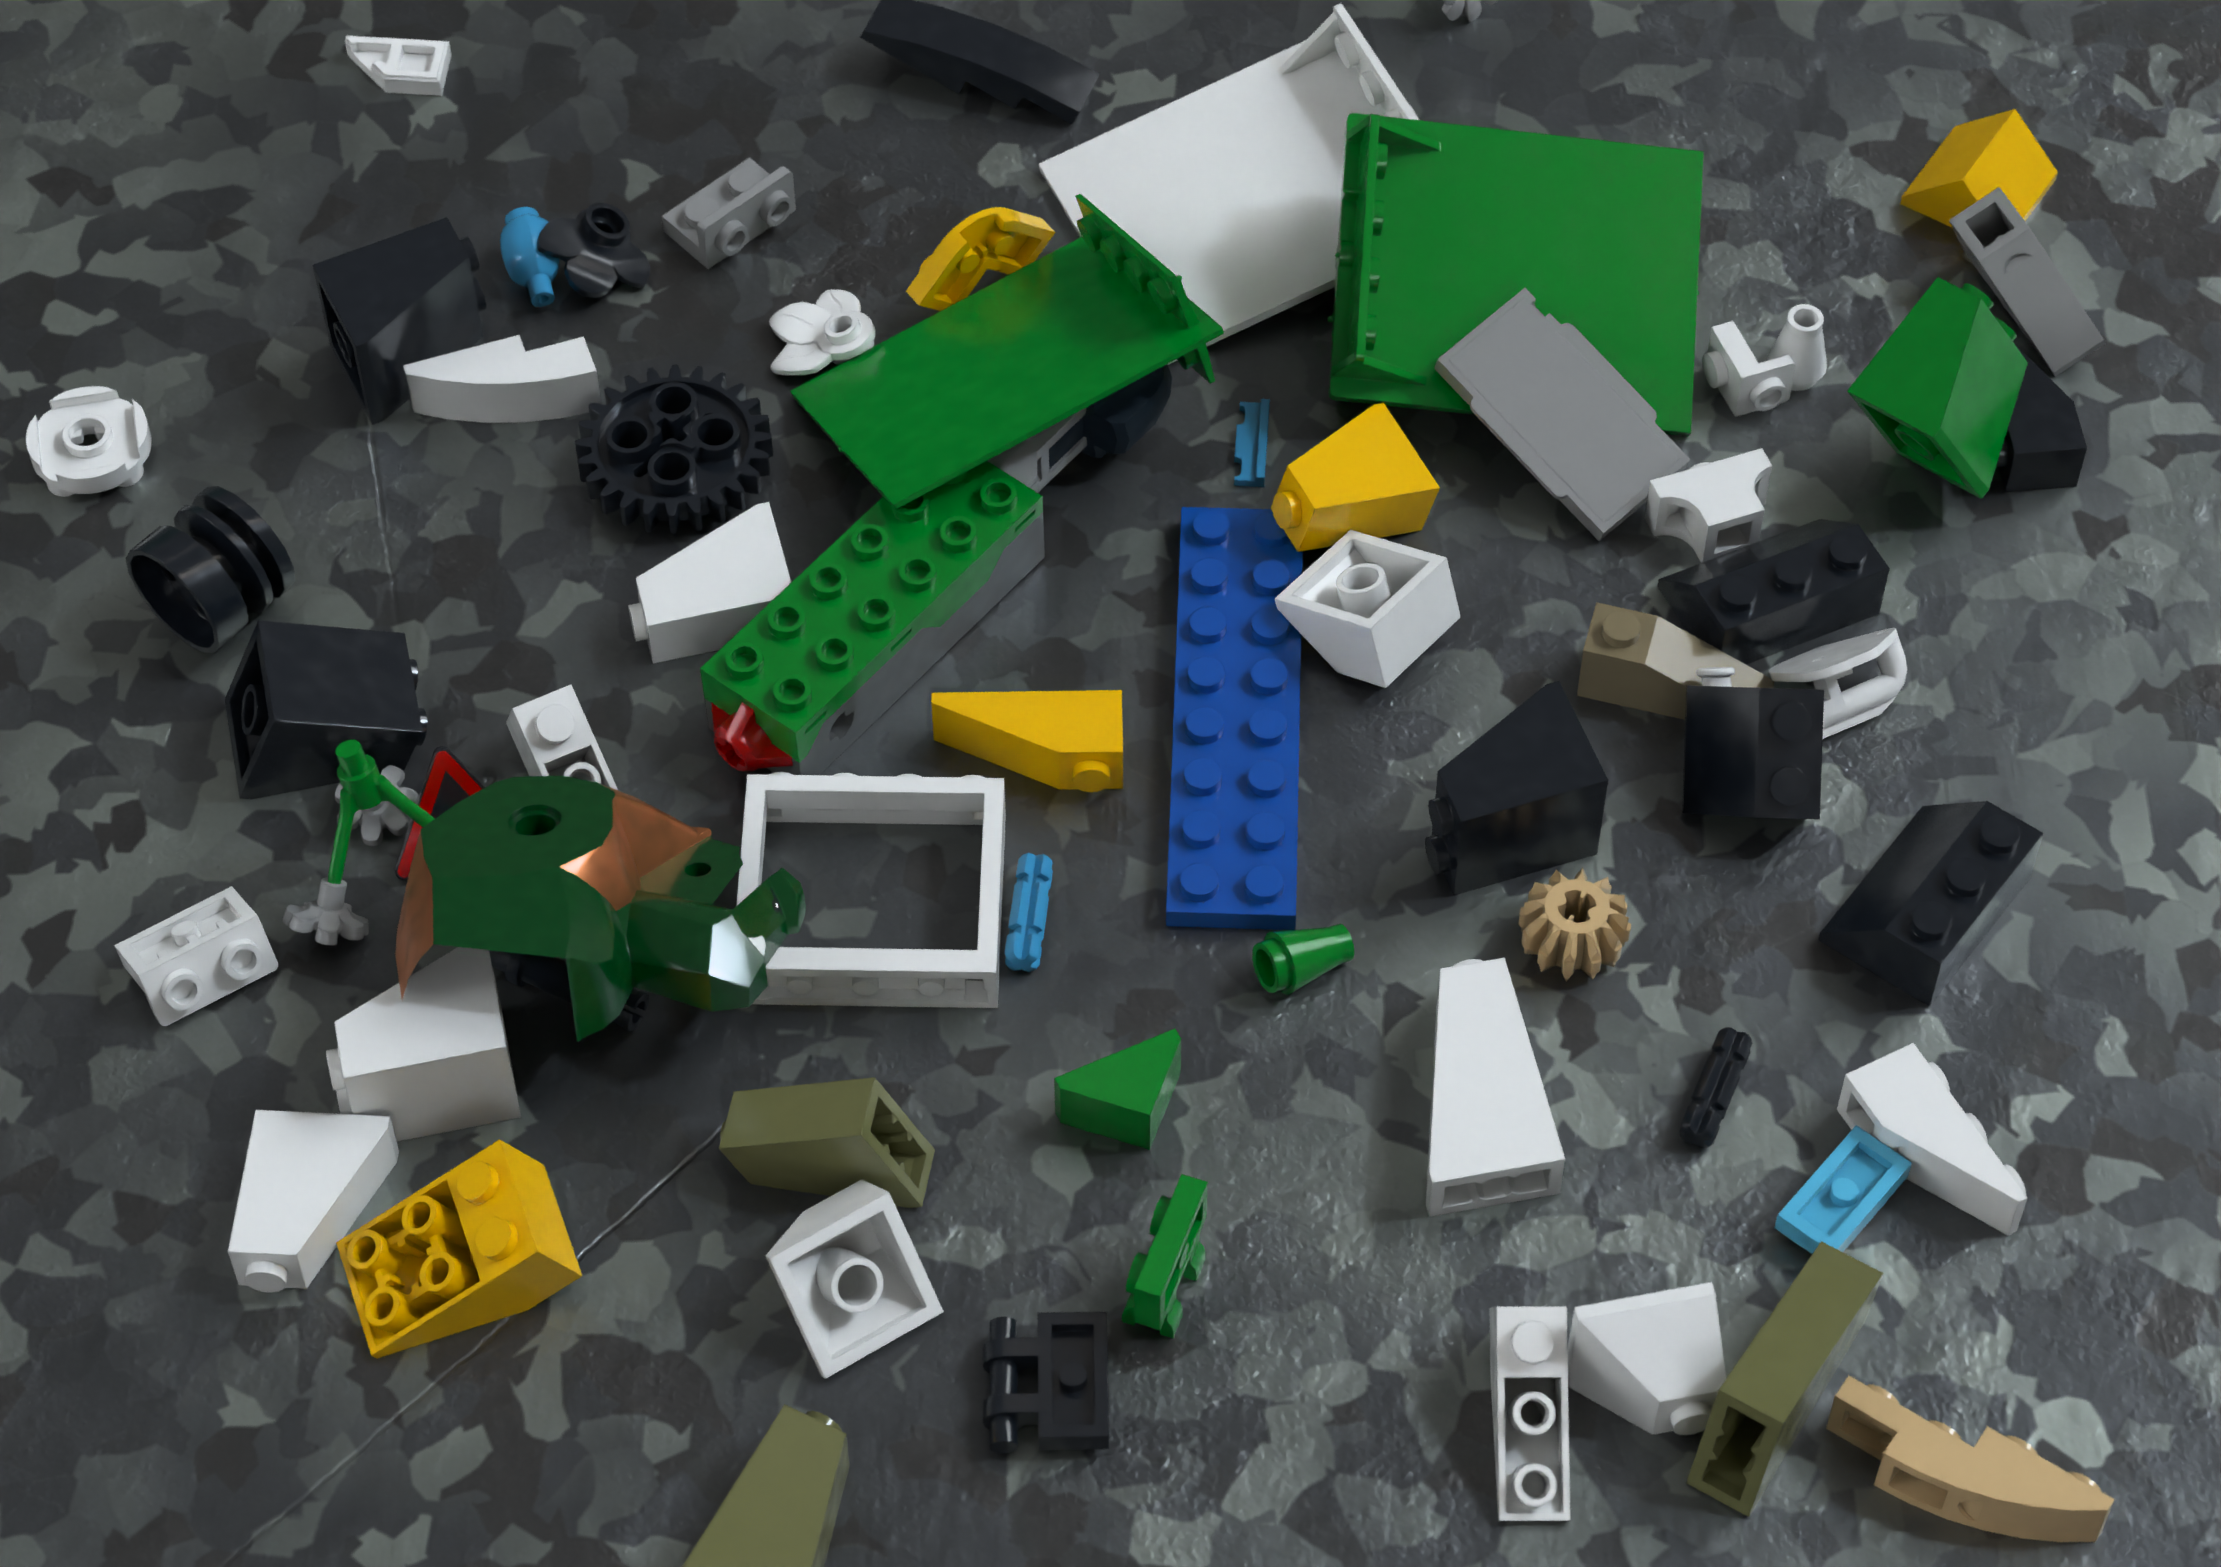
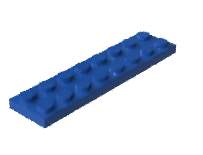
M1181 507L1166 926L1295 930L1301 634L1277 609L1275 598L1302 574L1303 551L1297 552L1285 531L1276 523L1271 509Z

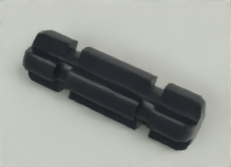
M1725 1027L1718 1031L1712 1046L1713 1051L1707 1058L1691 1097L1692 1102L1687 1107L1681 1121L1679 1134L1686 1143H1694L1701 1148H1707L1714 1144L1720 1129V1122L1724 1119L1739 1082L1741 1070L1744 1069L1750 1055L1752 1039L1747 1033L1737 1032L1731 1027Z

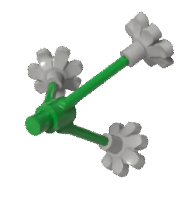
M346 740L340 743L335 750L340 763L337 775L341 782L336 788L335 800L340 804V811L337 815V828L328 877L321 879L318 900L304 902L303 906L290 904L282 919L283 923L289 925V928L296 932L309 933L316 930L315 941L325 945H336L338 934L348 940H362L364 936L369 934L368 919L356 915L352 912V905L344 903L347 882L342 880L351 831L361 826L363 843L369 846H377L383 841V829L386 827L396 836L407 832L410 821L404 814L421 827L426 826L435 819L416 804L419 795L415 790L399 787L405 779L403 770L389 765L380 774L373 757L364 754L362 746L357 740Z

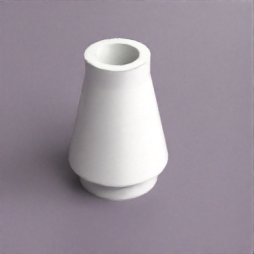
M1800 304L1790 309L1787 321L1768 355V360L1785 355L1791 356L1796 365L1792 391H1802L1813 387L1824 376L1827 369L1822 328L1824 317L1818 308L1808 304Z

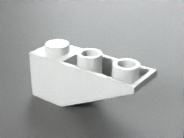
M572 685L512 708L506 724L529 776H567L597 782L618 790Z
M1911 1043L1845 1074L1837 1111L1851 1130L1857 1125L1912 1162L1907 1180L2007 1236L2017 1232L2028 1198L2023 1181L2017 1171L2008 1164L2003 1165L1991 1149L1980 1121L1973 1114L1965 1113L1950 1093L1948 1081L1937 1064L1933 1062L1928 1063L1915 1044Z
M1567 1306L1489 1308L1490 1379L1498 1520L1570 1521Z

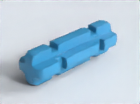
M1025 853L1018 859L1017 882L1014 885L1008 925L1010 930L1005 946V964L1013 971L1024 970L1032 972L1040 966L1041 941L1044 938L1049 903L1048 892L1051 888L1053 862L1045 854L1034 855Z

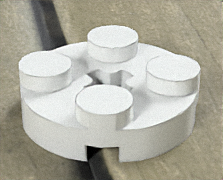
M103 386L75 388L49 401L51 409L43 414L39 421L35 414L26 431V446L35 472L46 482L49 491L54 495L66 497L73 494L99 493L117 486L128 487L137 483L143 476V464L151 450V434L142 407L133 399V405L129 401L120 399L117 390ZM85 435H96L97 443L89 446H79L83 443Z

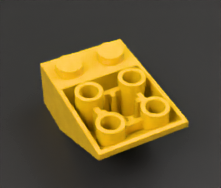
M500 1139L336 1242L371 1356L377 1359L527 1311L582 1277L544 1164Z

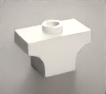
M1761 448L1712 463H1699L1688 470L1650 480L1644 519L1654 537L1667 535L1684 540L1694 549L1701 563L1759 542L1765 512L1762 505L1766 503L1772 464Z

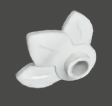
M826 290L819 297L816 304L806 302L789 304L774 313L769 320L773 332L787 343L770 366L775 374L788 376L814 374L826 367L830 362L840 365L874 347L875 327L872 320L861 312L860 301L848 291Z

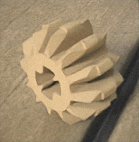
M1583 868L1576 874L1574 879L1568 880L1558 870H1555L1549 878V885L1534 882L1533 888L1529 891L1528 902H1524V907L1520 908L1518 925L1521 927V932H1523L1521 943L1524 948V954L1538 955L1537 963L1541 972L1553 966L1561 967V972L1566 981L1573 975L1574 970L1581 969L1591 979H1594L1596 974L1600 972L1601 964L1614 967L1620 959L1622 947H1624L1625 942H1628L1631 924L1628 922L1629 917L1626 916L1627 904L1625 902V895L1611 894L1612 887L1608 877L1595 883L1587 881L1588 878Z

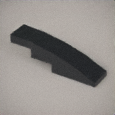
M881 0L860 36L861 39L958 94L964 83L968 82L1016 109L1020 100L1024 97L1071 125L1080 113L1100 74L1048 46L1003 27L938 5L916 0Z

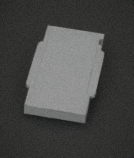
M1523 288L1439 357L1434 369L1467 402L1471 411L1554 498L1559 499L1600 542L1647 502L1650 480L1685 470L1691 459L1655 423L1657 418L1656 411L1572 324H1560L1550 313L1544 316L1535 307L1536 298L1526 288Z

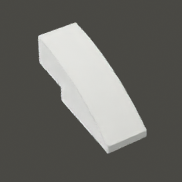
M520 335L403 365L413 412L427 416L482 423L532 422L589 413L588 406L590 403L601 404L597 371L584 336L525 351Z

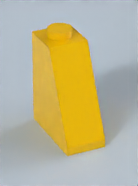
M1380 403L1372 405L1287 465L1270 509L1278 526L1285 531L1297 552L1333 546L1349 530L1378 538L1421 531L1440 487L1386 405Z

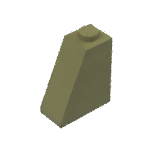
M875 1077L734 1091L727 1119L721 1127L719 1146L720 1151L752 1185L832 1196L862 1179L888 1191L895 1206L906 1208L922 1207L935 1152L933 1146Z

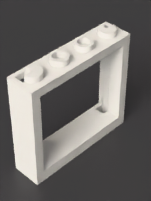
M774 772L769 775L747 774L740 856L743 865L739 869L736 906L762 883L766 822L983 825L977 950L779 947L766 965L768 986L752 1004L998 1008L1006 821L1004 778H985L980 775L922 777L916 774L857 776L852 773H838L832 776L793 775L786 772ZM966 979H983V981H978V980H966Z

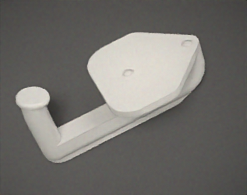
M1888 628L1817 647L1769 669V674L1772 681H1813L1815 689L1824 690V739L1882 714L1894 701L1905 684L1907 664L1896 628ZM1876 658L1881 672L1880 676L1844 691L1840 690L1837 679L1853 673V667ZM1733 667L1700 668L1697 670V676L1702 677V686L1732 687L1730 676L1735 674Z

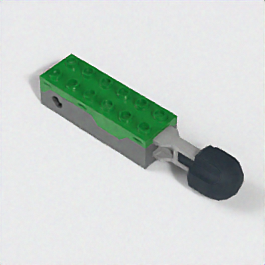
M1168 364L898 509H894L882 497L700 668L708 728L714 731V744L720 756L731 767L743 772H753L757 768H768L772 772H786L793 775H821L1045 558L1043 496L1038 492L1080 452L1102 458L1107 452L1110 454H1124L1156 424L1170 397L1172 374Z

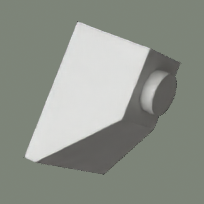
M862 1179L803 1211L765 1255L820 1375L825 1379L944 1312L890 1193Z
M1712 1282L1574 1308L1568 1344L1569 1388L1652 1435L1671 1431L1679 1435H1691L1705 1430L1718 1390L1726 1380L1717 1301Z

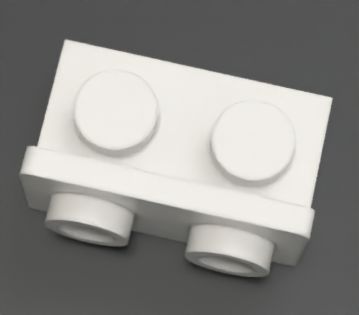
M232 886L114 945L123 966L144 991L156 1019L162 1026H168L270 974L278 968L277 959L258 915Z

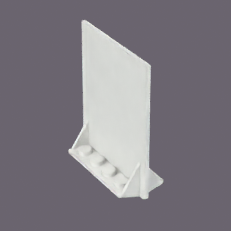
M1342 3L1333 6V13L1307 40L1043 161L1038 165L1043 177L1079 237L1082 236L1077 226V220L1083 218L1075 196L1082 194L1176 276H1182L1181 282L1186 296L1223 328L1224 334L1207 342L1206 346H1209L1335 287V253L1338 246L1345 125L1348 115L1358 113L1367 115L1378 114L1385 117L1419 120V118Z

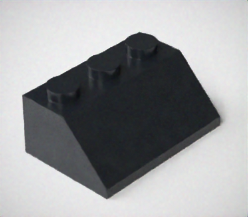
M1818 519L1660 578L1657 587L1688 633L1747 665L1880 614L1890 568L1859 524Z
M1988 801L1922 806L1820 932L1818 940L1924 1004L1931 1006L2031 878L2044 833Z

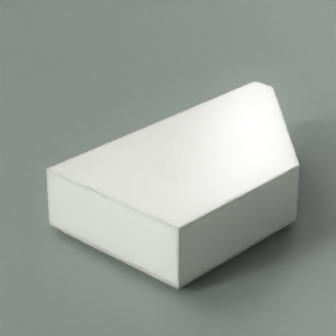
M346 36L347 55L386 93L442 96L451 59L449 41Z

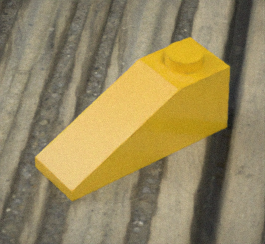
M1122 690L931 693L933 738L935 741L1059 790L1079 789L1084 792H1098L1104 789H1123Z

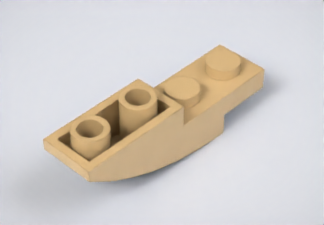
M1851 1376L1847 1377L1834 1397L1826 1429L1881 1460L1874 1486L1908 1504L1947 1520L1973 1528L2022 1539L2052 1542H2096L2104 1528L2115 1499L2103 1493L2099 1486L2087 1476L2077 1472H2066L2040 1457L2030 1444L2018 1437L2004 1436L1987 1426L1973 1447L1962 1441L1958 1433L1948 1425L1939 1421H1928L1900 1405L1898 1400L1887 1390L1876 1385H1865Z

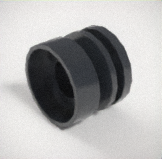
M210 486L195 497L192 505H185L177 512L174 517L175 527L159 526L133 547L126 557L128 573L137 591L152 612L186 644L204 653H215L245 627L249 621L247 611L250 613H262L270 606L273 598H280L291 589L296 581L294 566L284 545L264 519L236 494L219 486Z

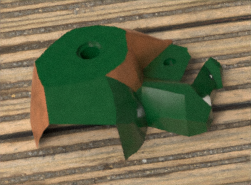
M567 776L511 777L494 782L463 799L420 830L407 880L396 937L395 957L401 998L403 999L408 979L418 961L435 944L566 958L577 1042L590 1034L602 1030L618 1017L634 987L711 1012L750 1007L768 986L766 965L787 935L800 932L806 913L805 895L801 883L781 867L779 871L767 878L734 909L710 905L714 903L743 865L739 856L740 847L712 839V831L709 828L691 827L636 797L597 782Z

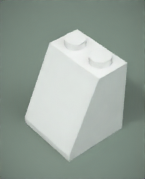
M457 947L411 975L408 979L403 999L401 998L400 984L398 983L334 1022L338 1048L326 1050L332 1087L337 1093L340 1114L390 1116L397 1142L521 1118L503 1013L489 950Z

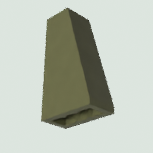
M1822 1241L1820 1242L1719 1388L1686 1484L1742 1514L1750 1516L1866 1321L1883 1276L1882 1272Z
M784 1404L682 1567H824L850 1467L846 1433L842 1432V1429L835 1421L822 1413L808 1411L804 1414Z

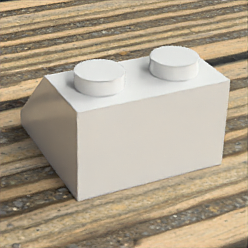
M1349 530L1275 598L1277 609L1337 673L1384 688L1389 686L1461 617L1447 557L1354 530Z

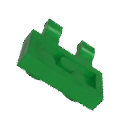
M1181 1174L1172 1198L1164 1195L1160 1197L1150 1225V1235L1154 1236V1239L1147 1254L1141 1252L1136 1254L1128 1274L1126 1292L1131 1294L1122 1313V1322L1133 1326L1139 1323L1160 1330L1161 1335L1174 1338L1183 1316L1182 1305L1176 1298L1181 1278L1183 1276L1186 1279L1197 1282L1206 1260L1205 1248L1200 1243V1232L1207 1217V1181Z

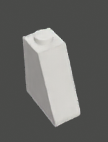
M769 502L756 504L636 577L639 603L628 605L635 641L647 640L653 664L720 650L791 583Z
M273 1110L255 1111L228 1248V1254L240 1286H249L257 1291L268 1293L279 1292L284 1288H308L336 1249V1242L346 1235L397 1163L399 1149L390 1116Z

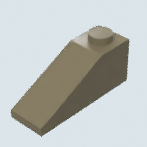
M1596 602L1583 649L1577 696L1685 720L1686 685L1702 686V677L1697 676V670L1700 668L1733 667L1735 674L1730 676L1732 687L1774 688L1775 681L1657 615Z

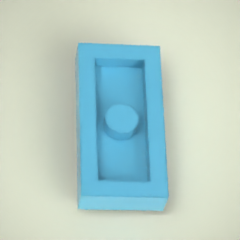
M1856 1125L1777 1215L1775 1229L1811 1254H1813L1821 1241L1844 1252L1907 1179L1912 1162Z

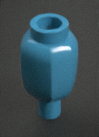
M519 207L510 211L505 217V226L500 235L502 258L510 278L516 284L528 289L532 304L537 307H544L554 301L555 297L551 283L556 278L560 262L558 258L545 255L537 249L539 235L549 221L539 217L538 211L534 208Z

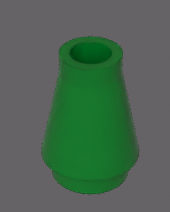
M1336 924L1325 928L1269 932L1266 934L1264 941L1254 945L1252 960L1257 978L1267 992L1275 993L1281 991L1283 994L1290 995L1338 965L1352 961L1355 950L1352 937L1347 928L1342 924Z

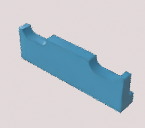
M1261 399V403L1240 402V411L1245 413V421L1242 424H1237L1234 462L1241 465V474L1235 476L1234 486L1264 487L1270 399Z

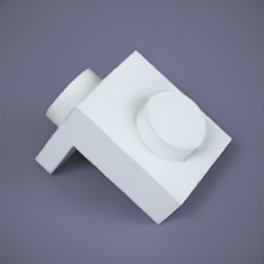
M1734 321L1711 327L1708 351L1702 358L1703 371L1708 384L1712 388L1718 387L1735 417L1758 410L1767 411L1790 399L1796 368L1791 356L1785 355L1758 363Z

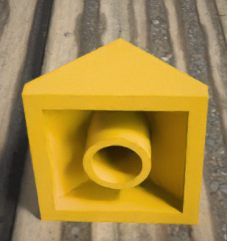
M2012 109L1956 125L1902 195L1900 204L1952 227L1949 221L1951 218L2000 187L2024 221H2026L2055 182L2058 171L2017 110Z

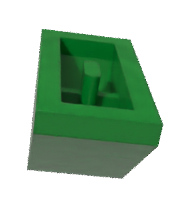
M1172 1029L1055 1077V1114L1060 1123L1150 1150L1181 1073V1037L1177 1030Z

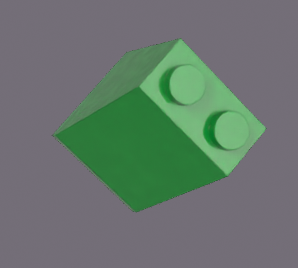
M1937 277L1847 392L1896 453L1982 499L1990 488L2028 362L2013 343L2017 338L2016 333L2006 323L1991 313L1990 309L1994 304L1984 292L1969 283H1964L1959 288Z

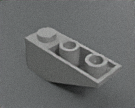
M2000 187L1949 220L1964 253L2055 377L2106 344L2030 227Z

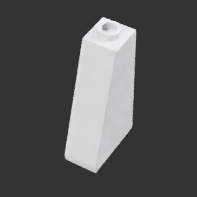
M1505 958L1487 961L1468 959L1452 967L1441 968L1436 1005L1426 1188L1428 1216L1432 1217L1560 1194L1565 1157Z

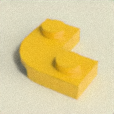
M993 207L981 210L961 221L942 239L934 252L923 261L919 273L906 292L919 306L942 311L968 297L987 269L1010 275L1034 262L1056 232L1042 218L1009 208Z

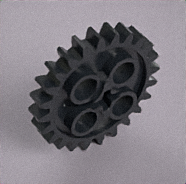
M678 364L672 365L668 377L660 378L658 373L651 367L647 369V382L640 384L633 377L627 375L624 377L626 391L621 393L607 387L604 389L606 405L600 403L589 404L590 420L579 422L581 439L575 440L581 482H586L588 497L591 500L601 498L603 513L607 515L620 509L622 523L626 526L639 516L644 517L646 532H651L659 520L668 522L671 534H676L681 520L688 519L692 526L699 531L702 530V516L710 514L714 519L722 523L726 521L724 506L728 504L739 510L745 509L744 492L759 494L761 492L760 477L770 475L769 458L773 457L772 434H770L768 415H761L758 397L746 399V389L743 383L727 389L725 373L721 372L710 381H706L703 376V367L697 366L690 377H681Z

